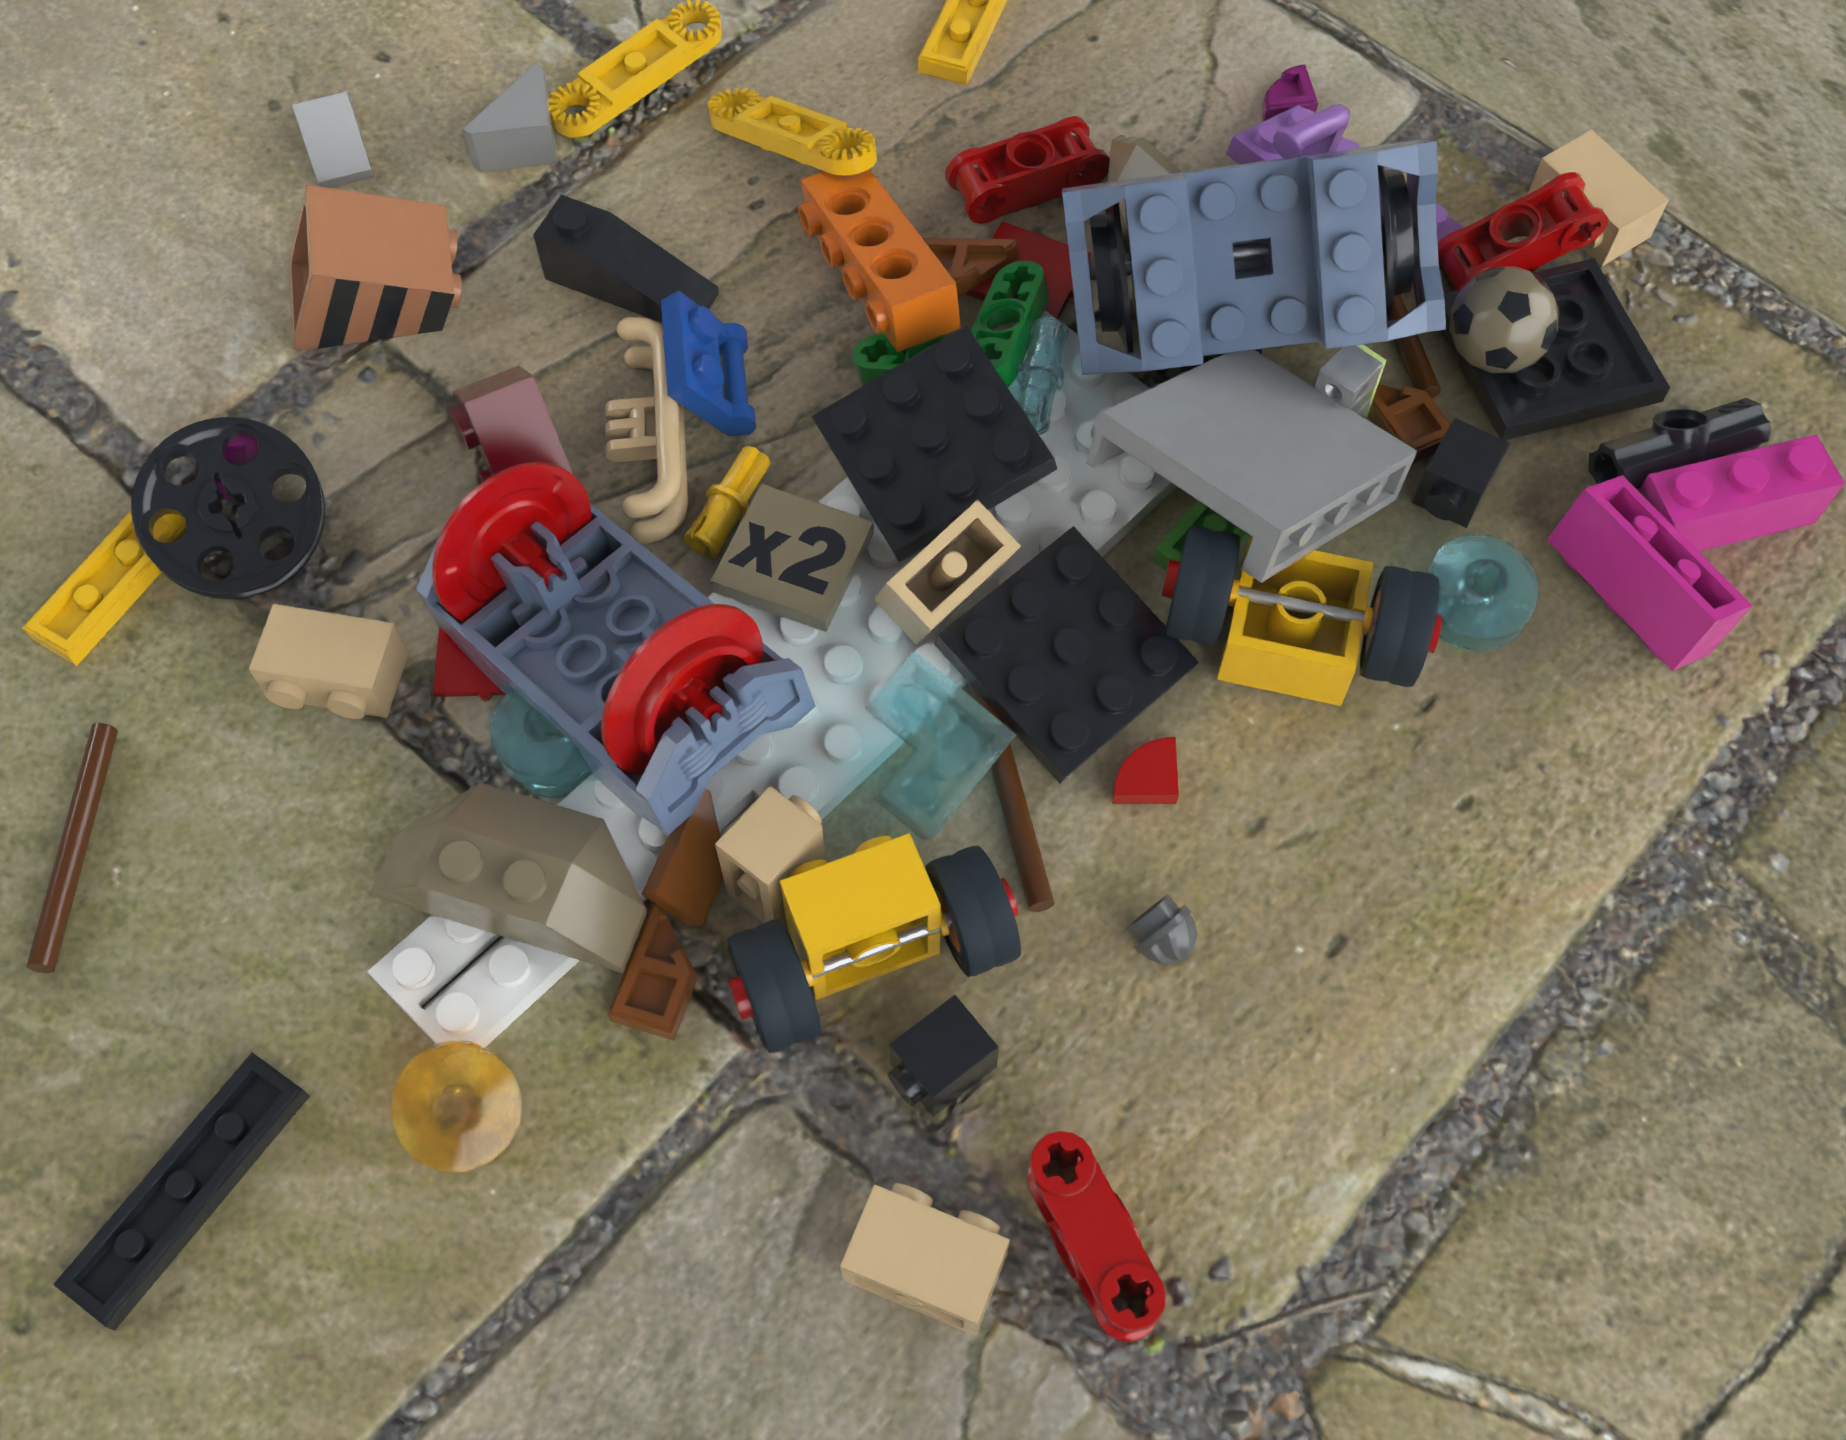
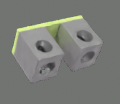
M1364 344L1344 346L1320 369L1315 389L1366 418L1387 360Z

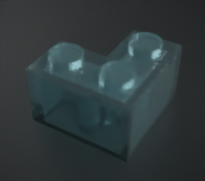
M914 650L901 662L864 707V709L913 748L911 753L873 799L922 840L934 838L1015 738L1016 734Z

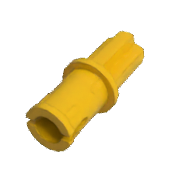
M753 446L743 447L720 485L712 484L706 491L708 499L703 509L684 535L685 543L696 553L704 557L709 555L713 559L718 557L734 526H736L740 519H743L749 507L748 500L770 466V459L766 454Z

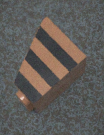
M306 185L289 258L293 349H321L442 331L450 308H458L462 290L460 274L453 273L452 264L455 261L457 252V233L455 230H448L446 206Z

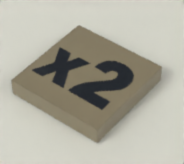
M761 483L710 580L712 592L827 632L873 537L874 521Z

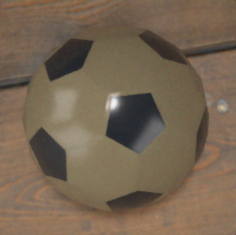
M1516 266L1493 267L1473 276L1460 290L1451 306L1449 331L1455 348L1472 366L1489 373H1515L1534 364L1547 352L1558 331L1559 308L1550 287L1536 274Z

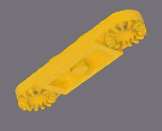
M686 0V5L682 3L677 4L678 9L673 8L671 14L662 20L655 19L577 73L578 78L570 83H566L565 87H556L557 92L552 91L550 93L551 98H549L553 128L559 134L566 137L578 138L590 135L716 47L722 39L723 31L720 13L715 5L710 6L708 1L701 4V0H696V3ZM692 23L707 25V28H702L703 32L697 29L696 34L691 29L688 33V29L684 27ZM576 105L587 107V112L582 111L581 117L579 113H576V118H573L572 114H569L567 117V114L564 112L567 108Z
M740 87L735 88L734 93H731L730 89H726L725 94L718 92L716 96L710 97V101L707 102L711 126L715 130L759 146L765 151H772L796 160L802 165H809L830 174L844 176L864 172L873 167L877 162L873 133H869L868 130L862 131V128H856V130L847 128V122L774 96L764 98L759 96V93H756L754 89L749 91V88L745 87L741 92Z

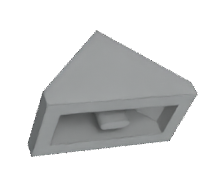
M537 63L532 65L462 129L473 167L480 172L558 163L555 129L553 128L549 108V98L551 97L544 67Z
M345 91L292 104L320 187L332 188L374 177L350 92Z

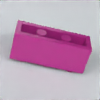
M1816 434L1648 474L1639 492L1698 551H1703L1814 524L1845 483Z
M1623 475L1585 488L1547 539L1563 556L1565 563L1573 571L1579 573L1604 599L1606 606L1613 613L1620 616L1646 643L1648 650L1656 658L1662 660L1672 671L1710 655L1753 606Z

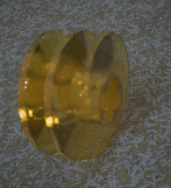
M466 1040L440 1042L418 1053L400 1072L391 1097L392 1123L399 1142L416 1161L438 1171L466 1172L490 1163L509 1146L521 1120L522 1096L511 1069L489 1049ZM467 1090L474 1094V1097L467 1101L473 1112L465 1120H462L455 1114L446 1121L439 1117L445 1111L440 1098L448 1091L456 1097L462 1096Z

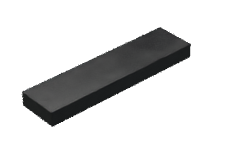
M251 1052L53 1285L105 1327L115 1331L310 1096L290 1079Z

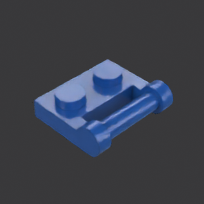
M679 290L661 300L668 396L726 435L740 436L753 433L756 429L755 409L748 404L743 355L748 349L747 330L744 326L737 323L724 324L708 308L698 305Z

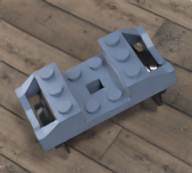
M1431 139L1413 140L1062 188L1082 375L1144 372L1203 364V356L1318 341H1321L1324 347L1328 349L1384 342L1430 331L1446 330L1445 299L1439 270L1436 222L1438 182L1437 141ZM1384 167H1388L1395 170H1385ZM1402 172H1406V173H1407V181H1405V178H1404V175H1403ZM1122 200L1125 203L1129 261H1125L1119 210V202ZM1089 218L1095 265L1090 267L1084 221ZM1263 238H1267L1266 243H1262ZM1263 258H1269L1268 266H1264ZM1131 275L1140 351L1135 353L1133 349L1127 276ZM1091 280L1097 281L1102 332H1118L1127 353L1097 342ZM1413 283L1416 307L1400 319L1389 320L1394 296L1411 292Z

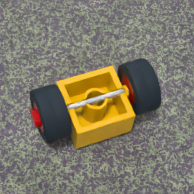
M1190 526L1189 530H1187L1181 561L1169 559L1161 595L1172 598L1166 624V635L1182 640H1192L1201 644L1216 645L1222 631L1227 606H1232L1217 680L1341 706L1356 671L1362 634L1364 635L1359 661L1360 675L1366 679L1387 681L1404 687L1414 686L1424 666L1427 653H1434L1438 644L1442 627V615H1437L1440 586L1439 578L1430 573L1410 571L1396 566H1385L1377 581L1371 605L1367 607L1374 562L1314 550L1262 583L1241 570V567L1238 579H1234L1241 543L1240 536L1235 533L1214 531L1201 526ZM1253 537L1248 538L1241 567L1243 565V562L1245 560Z
M910 833L894 839L890 836L872 838L859 845L853 854L829 863L827 860L818 859L800 865L792 871L790 877L779 881L788 931L780 919H775L762 923L754 929H746L735 933L727 938V946L737 974V978L728 981L741 1020L749 1017L753 1018L760 1039L768 1053L781 1051L795 1043L807 1041L821 1034V1022L813 995L815 1000H819L940 954V934L945 938L956 963L967 977L977 976L991 970L993 967L1011 963L1021 956L1020 936L1015 917L1018 916V908L1014 895L1006 879H1000L993 863L980 846H970L957 851L953 855L932 860L924 867Z

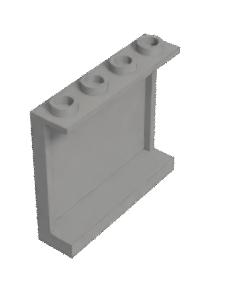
M1246 350L1215 356L1202 365L1187 372H1181L1176 377L1151 389H1145L1140 394L1124 402L1104 409L1096 418L1091 429L1093 441L1086 464L1094 468L1127 452L1251 535L1253 539L1241 570L1262 583L1395 501L1417 450L1318 391L1309 383L1259 352Z

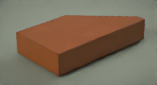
M923 238L956 282L957 295L966 294L998 273L1006 265L1018 260L1019 257L1017 240Z
M1378 384L1367 415L1373 424L1417 450L1412 464L1434 455L1451 425L1427 391L1403 385L1400 390Z
M653 902L639 933L609 1009L608 1016L611 1022L674 1041L697 982V976L664 909Z

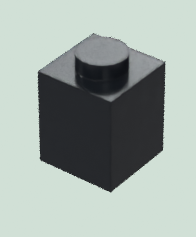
M1454 418L1425 469L1412 503L1426 509L1430 514L1439 519L1450 520L1467 528L1494 480L1510 442Z
M953 995L889 1044L890 1065L893 1069L887 1074L895 1089L910 1106L913 1107L920 1101L931 1116L934 1117L997 1068L999 1046L959 998Z

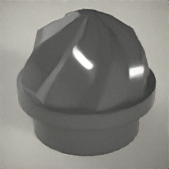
M1166 895L1127 927L1138 941L1133 947L1139 954L1142 953L1149 960L1158 964L1183 962L1190 956L1198 935L1195 922L1190 915L1191 911L1186 905L1179 908L1173 899Z

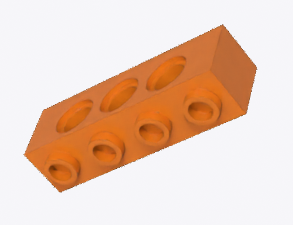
M870 169L858 174L844 176L823 171L800 180L804 203L798 205V214L803 229L808 237L816 236L818 238L828 266L831 269L839 268L851 299L854 301L860 299L865 305L867 318L876 334L884 332L895 350L900 352L961 328L956 282Z

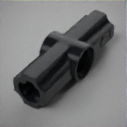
M1748 398L1702 412L1691 409L1662 411L1654 416L1651 428L1601 443L1598 450L1589 453V473L1593 476L1596 484L1623 475L1636 489H1639L1648 474L1757 449L1760 444L1769 441L1771 422L1765 417L1761 403Z

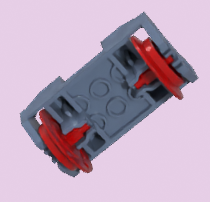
M530 462L512 466L491 476L467 494L455 508L442 530L416 587V591L437 625L502 692L518 706L525 700L528 701L578 747L591 772L629 809L654 824L666 836L693 814L711 777L761 734L792 728L816 707L802 668L789 658H781L762 642L757 624L749 615L735 606L714 604L590 503L582 483L568 470L552 463Z

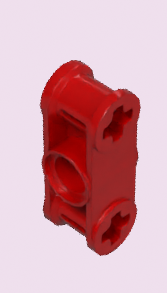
M1072 116L1030 132L1018 133L1011 138L980 148L967 149L951 160L946 168L945 178L949 186L953 190L959 191L966 201L965 211L969 219L974 223L983 224L989 223L1000 216L1024 208L1035 207L1043 202L1061 197L1062 188L1100 183L1108 174L1110 158L1104 150L1096 148L1090 140V130L1087 123L1081 117Z
M1568 172L1556 176L1543 187L1513 203L1502 206L1496 212L1464 229H1458L1438 241L1439 270L1444 271L1452 284L1451 291L1462 289L1473 276L1493 267L1516 266L1534 272L1552 260L1596 240L1608 226L1609 219L1603 209L1594 208L1584 193L1586 184L1580 174ZM1516 237H1527L1520 242H1508Z
M1057 1131L1047 1134L1037 1142L1031 1153L1027 1178L1030 1194L1048 1226L1051 1239L1060 1259L1070 1276L1077 1282L1100 1328L1106 1335L1116 1341L1130 1343L1141 1340L1153 1330L1165 1308L1166 1291L1163 1282L1142 1246L1140 1236L1128 1210L1119 1196L1112 1190L1090 1146L1083 1138L1072 1132ZM1056 1160L1061 1168H1068L1073 1165L1075 1169L1071 1183L1065 1184L1059 1175L1047 1178L1050 1161ZM1123 1287L1129 1297L1138 1294L1144 1297L1145 1302L1138 1313L1139 1318H1136L1130 1309H1123L1118 1312L1113 1305L1120 1293V1288Z

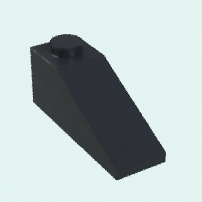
M560 195L533 234L546 280L661 323V300L679 290L698 305L710 309L719 294L718 286L611 212L564 195Z

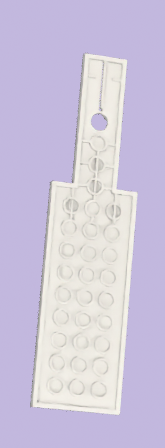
M1044 310L1018 375L1008 389L1053 455L1058 469L988 510L1021 547L917 645L877 604L874 598L884 585L923 549L898 562L875 522L873 537L827 632L714 592L708 597L714 604L735 606L749 615L760 630L762 642L781 658H789L802 668L816 705L792 728L761 734L711 777L706 789L711 792L720 832L754 800L756 801L769 786H772L787 799L792 795L804 799L817 811L821 819L827 816L968 683L934 645L938 634L1071 527L1074 526L1103 557L1178 487L1127 452L1094 468L1086 464L1093 441L1091 429L1099 414L1107 407L1124 402L1140 394L1143 390L1150 389L1128 372L1082 375L1078 335ZM848 477L818 502L874 521ZM592 773L557 805L604 819L635 887L644 902L647 898L641 895L668 836L654 824L629 809ZM431 915L367 972L461 1070L580 960L502 937L422 1008L423 1005L500 937L497 934Z

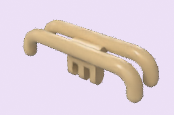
M627 317L618 322L617 334L619 337L626 341H644L650 346L630 347L624 355L625 363L632 369L653 370L654 396L612 400L605 404V418L608 421L605 424V437L609 440L606 443V458L612 462L657 459L658 478L654 487L647 492L627 496L622 504V510L629 518H644L661 512L653 519L638 521L631 526L630 536L640 544H650L664 540L675 533L686 519L688 487L684 406L668 396L663 325L649 318Z

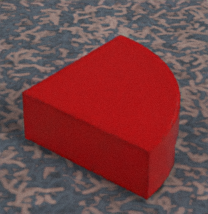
M1166 737L1150 741L1137 748L1126 758L1116 777L1112 804H1177L1179 787L1176 737Z

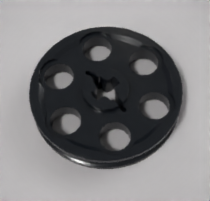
M220 417L195 422L181 428L164 439L150 453L136 477L131 499V514L140 545L158 569L171 581L201 596L226 600L243 599L258 596L278 588L293 578L307 564L317 549L323 533L325 499L321 483L311 462L299 446L277 429L258 421L236 417ZM239 437H248L258 443L256 458L245 465H234L225 459L227 445ZM184 456L197 460L199 471L195 479L190 483L174 485L166 480V468L175 458ZM295 474L302 477L306 482L305 493L302 497L290 503L280 502L272 495L275 481L283 475ZM219 478H221L229 496H232L237 503H246L237 508L238 518H236V521L242 533V538L240 539L232 523L227 521L222 513L214 514L223 508L221 499L224 497L217 483ZM174 513L186 519L187 527L184 535L179 540L172 543H162L154 538V524L165 514ZM274 531H285L291 534L295 541L294 549L290 555L277 561L263 557L260 546L264 537ZM215 551L230 553L234 558L232 573L220 581L205 579L201 574L203 559Z

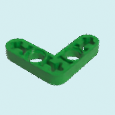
M1016 261L998 271L971 329V333L1007 387L1014 382L1049 300V290L1044 270L1041 265L1033 261ZM1005 323H1018L1015 326L1008 328L1006 330H993L997 326H1000ZM884 333L865 338L857 344L852 354L862 385H866L949 335L939 336L900 352L895 350Z

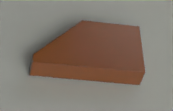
M704 790L693 814L668 835L641 894L688 926H703L723 880L715 843L721 836L709 790Z

